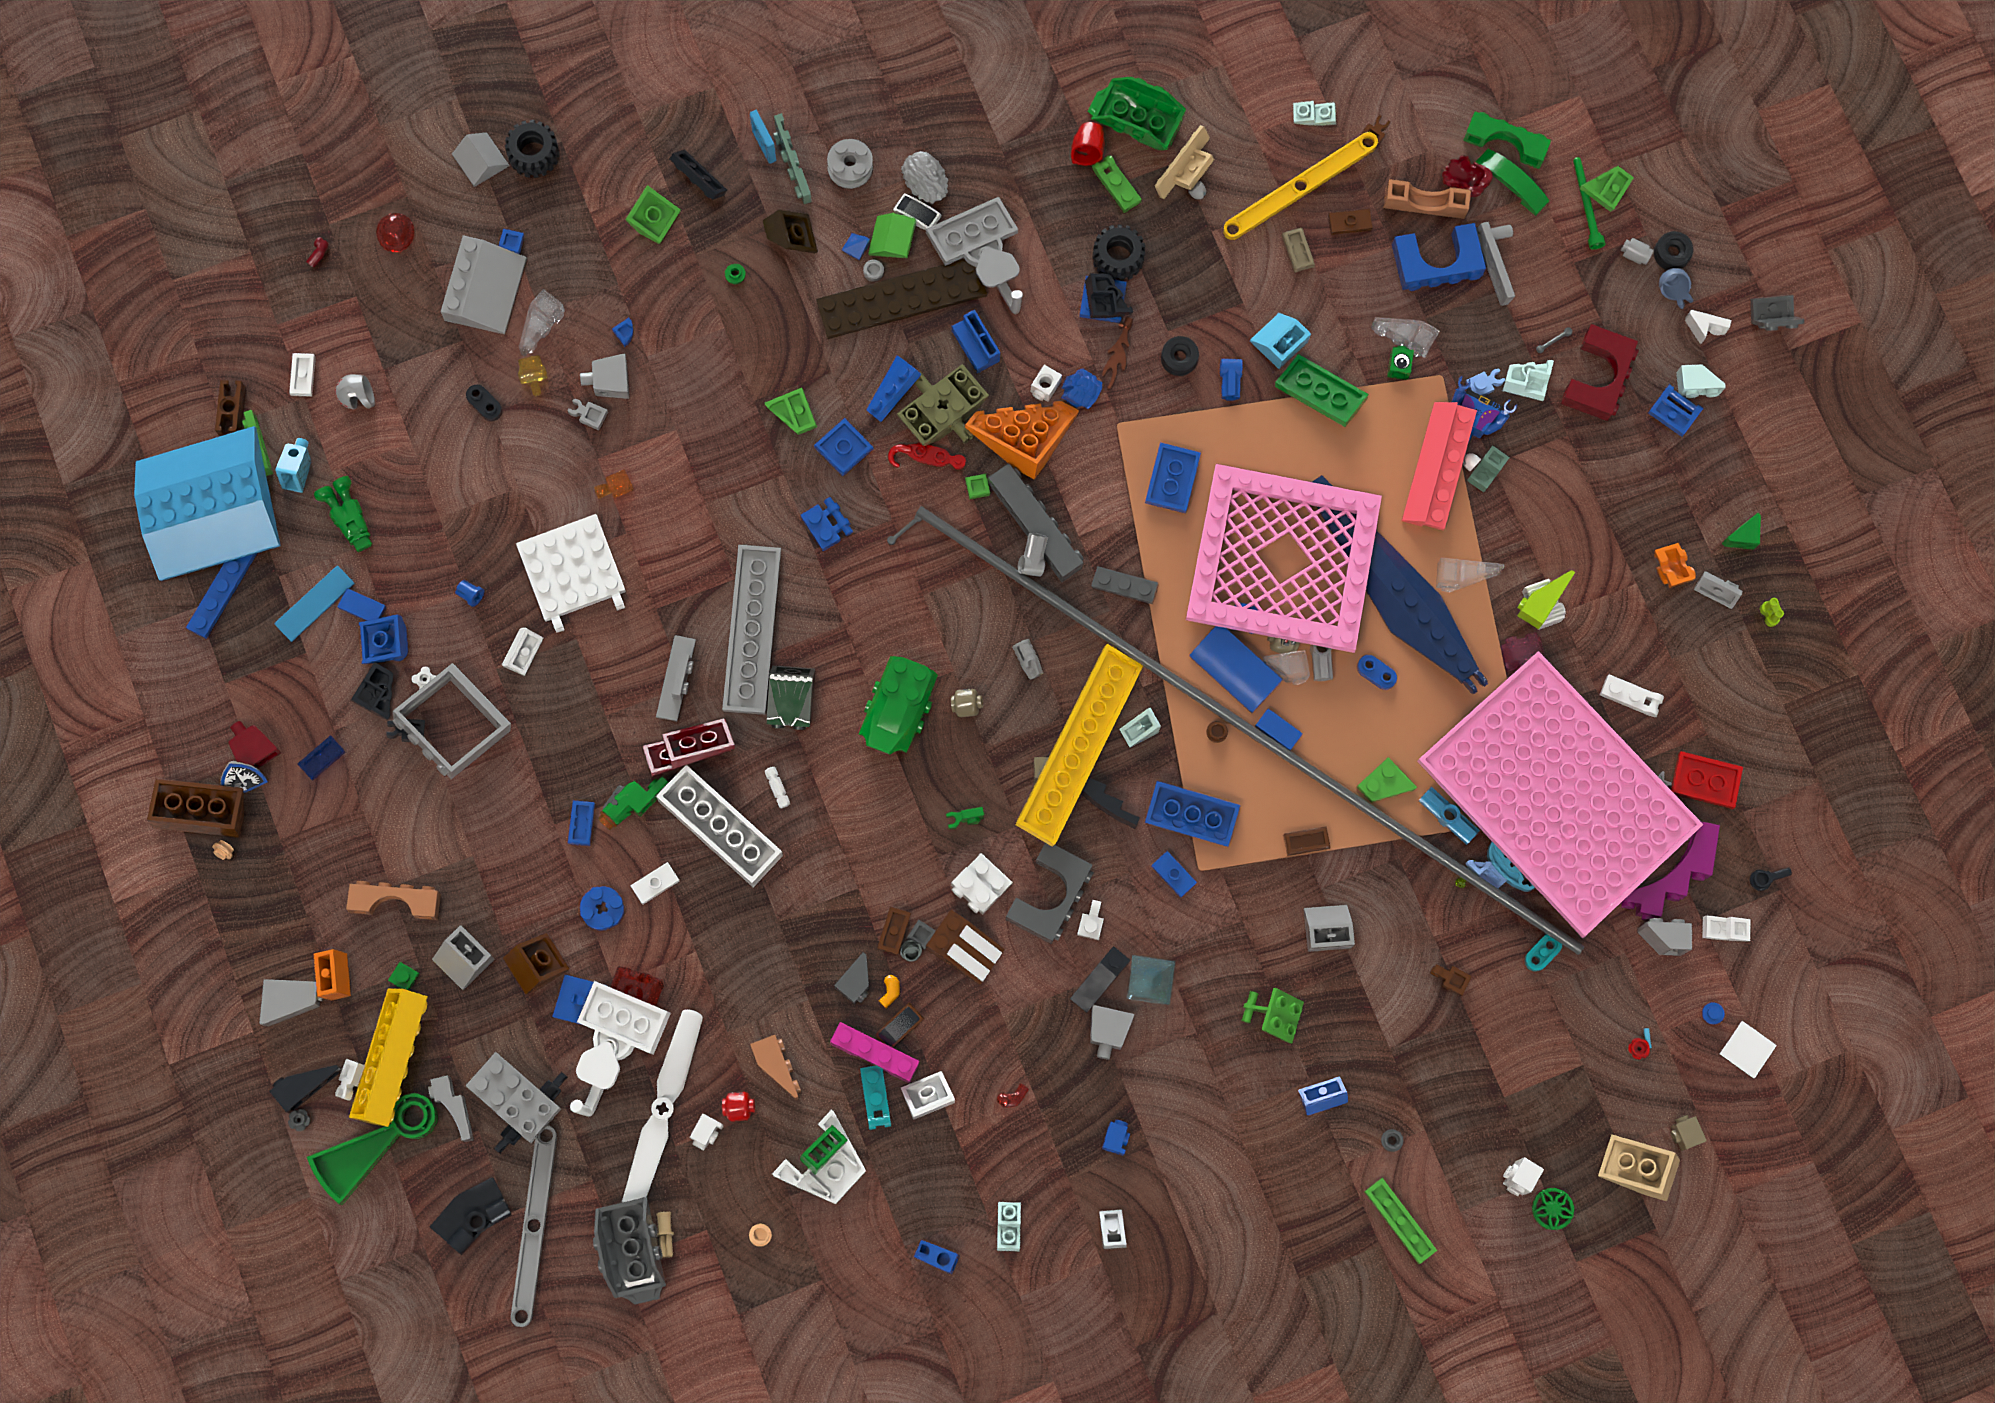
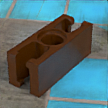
M220 380L215 431L219 436L228 434L225 432L226 421L228 420L233 421V427H229V432L233 433L242 430L246 387L242 381H235L237 386L234 397L228 396V391H231L229 381ZM229 406H235L233 411L226 412Z

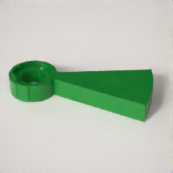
M416 1093L404 1095L396 1101L393 1109L395 1110V1116L388 1127H382L308 1156L307 1160L315 1177L328 1195L339 1205H343L401 1135L409 1139H421L429 1135L438 1122L437 1108L429 1098ZM419 1106L423 1110L424 1118L419 1125L410 1127L405 1123L404 1114L409 1107Z

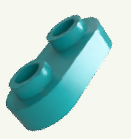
M1546 934L1526 954L1524 959L1526 967L1534 972L1542 970L1561 951L1562 944ZM1547 942H1551L1553 944L1552 949L1547 948ZM1533 957L1538 959V964H1533Z

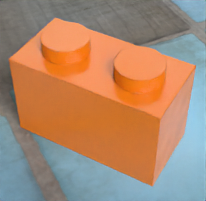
M334 949L315 953L317 997L332 1001L351 996L347 953Z

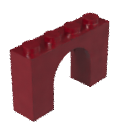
M1591 324L1586 331L1580 349L1604 358L1612 367L1613 382L1605 387H1593L1571 379L1566 387L1561 404L1608 421L1611 415L1615 416L1619 408V404L1616 402L1618 397L1621 398L1626 388L1623 385L1624 380L1629 378L1632 367H1629L1631 360L1635 361L1639 349H1636L1638 341Z

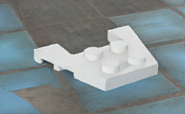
M831 1109L818 1125L824 1131L833 1125L848 1139L834 1111ZM833 1138L834 1143L837 1145L839 1142ZM848 1139L845 1145L816 1175L810 1169L801 1174L786 1159L772 1175L836 1204L866 1170Z

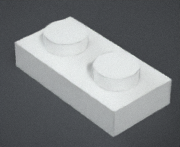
M293 353L289 392L291 396L312 397L316 359L314 354Z

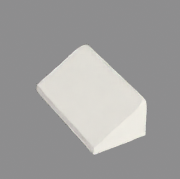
M520 628L502 666L525 676L543 637L527 628Z

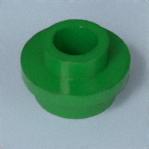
M731 264L726 268L725 278L729 283L739 284L745 279V269L741 265ZM733 271L739 272L736 276H733L731 273Z

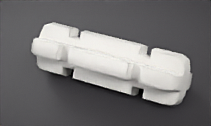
M767 768L765 774L767 779H769V784L775 798H777L779 807H787L790 805L788 796H785L786 791L780 777H777L778 772L776 768Z

